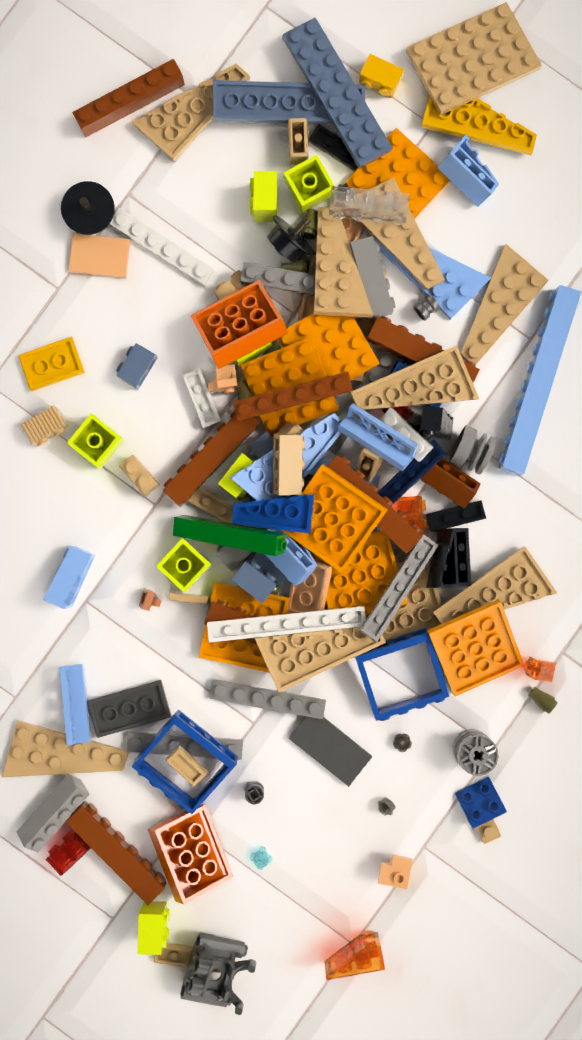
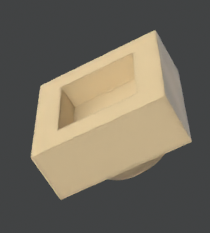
M494 819L476 827L484 845L502 837Z

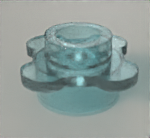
M261 846L256 853L250 855V860L254 861L258 870H263L268 863H272L273 857L266 852L264 846Z

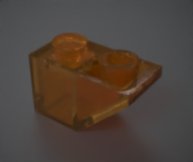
M422 496L401 497L397 501L398 510L400 509L407 516L406 521L410 525L414 523L422 530L419 533L420 535L424 534V531L427 530V520L423 519V511H426L425 500H422Z
M529 656L524 664L525 675L534 680L552 682L556 663Z

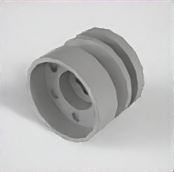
M465 425L453 447L449 462L462 467L467 460L469 461L468 470L472 471L476 465L475 474L480 475L493 456L496 438L491 436L486 442L487 434L484 433L478 440L476 439L478 430Z
M476 729L465 730L454 740L452 747L453 756L461 768L468 774L474 776L486 775L497 765L499 758L498 748L482 731ZM475 751H478V752H479V754H480L479 757H476V756H475V754H474Z

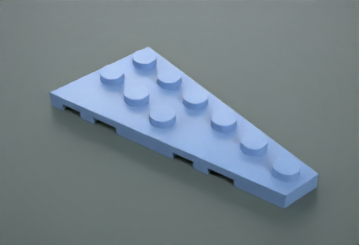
M378 242L380 251L425 295L430 294L438 302L440 310L450 320L491 279V277L429 248L445 281L426 290L411 275V272L403 264L401 265L397 258Z
M331 412L298 433L303 435L305 441V448L302 450V458L305 463L302 470L303 479L342 433L338 430L342 420L335 413ZM273 450L229 477L255 500L290 496L273 493Z

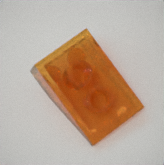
M369 930L363 932V934L358 935L324 961L326 980L385 970L378 931Z

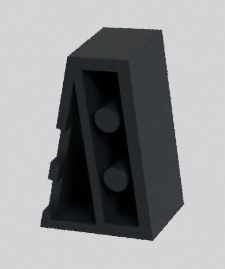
M423 405L416 412L414 429L426 440H429V438L451 440L454 417L447 414V411L442 407Z
M469 528L439 529L436 540L438 547L433 554L426 588L471 586Z

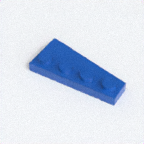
M315 493L234 503L232 524L310 534Z

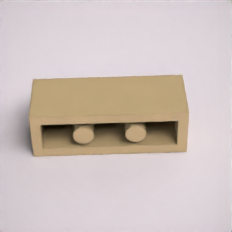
M274 434V494L302 495L304 488L302 470L305 466L304 459L302 458V450L305 448L303 435Z

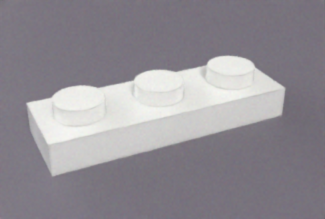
M198 368L183 374L182 376L203 428L205 429L220 423L221 419L201 369Z
M390 407L381 417L380 421L418 444L414 455L418 462H421L432 450L433 446L393 408ZM402 444L403 447L410 452L411 448Z

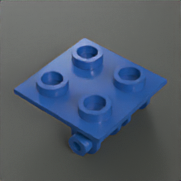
M489 777L455 793L472 829L507 813Z

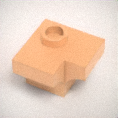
M235 364L226 365L220 369L216 366V377L212 382L208 383L210 394L223 392V394L235 393L234 390H238Z
M393 854L389 862H381L378 884L407 889L412 858Z

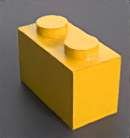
M369 54L360 73L359 83L365 85V88L377 90L385 97L390 96L393 98L403 77L404 69Z

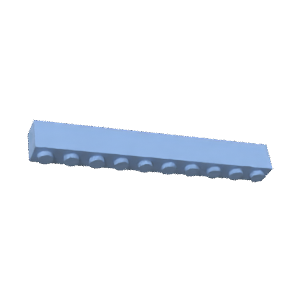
M559 285L555 290L552 289L549 300L551 303L543 315L545 319L544 326L541 325L537 336L540 338L538 344L535 343L532 350L534 357L526 369L528 373L527 380H523L520 389L523 392L521 398H518L515 404V409H517L516 415L512 416L510 420V434L505 436L503 445H506L504 453H500L498 458L499 469L517 475L525 474L582 291Z

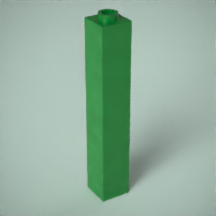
M189 515L174 517L173 536L271 556L284 554L287 547L286 534Z

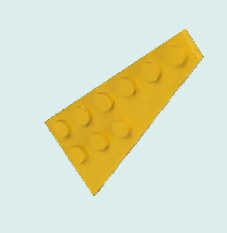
M429 96L421 128L460 138L467 134L469 140L527 155H532L537 134L519 123H513L506 118V115L492 110L490 105L478 98L439 115Z

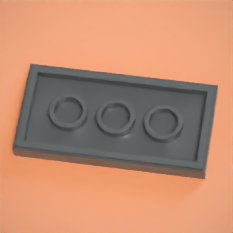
M162 679L87 701L97 738L172 717Z
M305 716L289 736L293 743L348 787L373 757L325 717L318 719Z

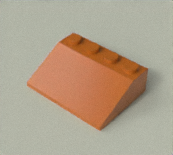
M260 280L190 315L218 369L288 333L283 318Z
M205 804L201 805L193 814L187 811L147 829L175 902L184 905L234 877Z

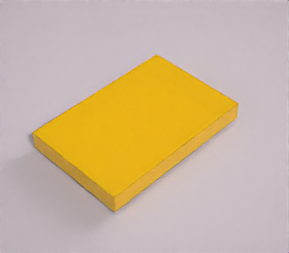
M72 336L18 355L31 392L85 373Z

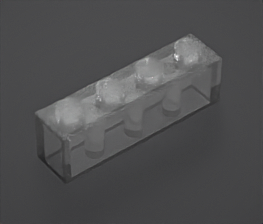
M332 186L329 215L336 219L352 217L356 221L371 219L375 223L391 221V224L401 225L406 223L410 194Z

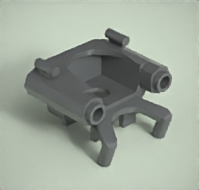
M200 932L194 943L183 978L180 999L221 1007L230 1006L232 1003L235 1006V1014L241 1015L244 1003L232 990V981L239 971L248 970V972L254 973L257 965L256 960L253 959L235 962V957L242 958L246 956L248 946L245 942ZM214 969L221 971L220 977L216 980L210 978Z

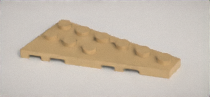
M235 63L217 73L212 79L199 83V86L192 90H186L165 102L163 106L154 111L152 109L145 116L139 119L136 118L131 122L170 159L175 161L213 120V80L249 81L250 75Z
M394 178L342 202V206L346 210L348 209L354 215V218L361 222L368 229V232L388 252H391L397 258V261L401 265L403 264L426 290L445 281Z
M318 207L314 315L372 318L373 313L338 208Z
M507 244L503 247L460 353L463 359L469 360L476 365L549 281Z
M457 345L350 392L354 404L363 410L480 399Z
M522 546L471 583V586H467L432 611V614L441 625L497 599L501 601L505 610L557 594V591L526 546Z
M361 627L254 638L278 692L284 691L386 643L383 635H381L378 642H374L359 631Z
M19 720L15 727L2 778L123 771L129 752H126L127 750L93 740L67 746L66 733Z

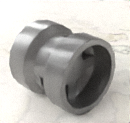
M428 294L423 298L422 303H417L413 308L416 314L423 321H426L430 318V313H436L440 306L435 298Z
M252 781L246 787L245 799L248 803L256 805L264 798V786L258 781Z

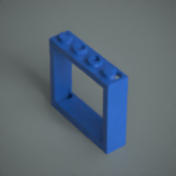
M427 628L385 641L386 643L355 657L376 721H385L390 716L396 714L403 715L411 709H421L429 703H439L444 701L445 698L450 697ZM426 642L440 689L378 709L363 662Z
M178 709L134 759L132 768L138 772L139 776L149 780L153 787L163 791L168 799L177 802L182 810L186 809L189 813L193 814L237 765L238 756ZM173 725H176L224 763L194 798L144 760Z

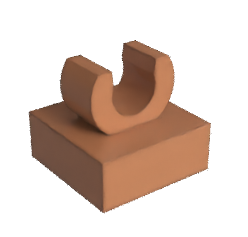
M144 588L139 607L150 611L151 605L160 608L162 600L154 597V591Z

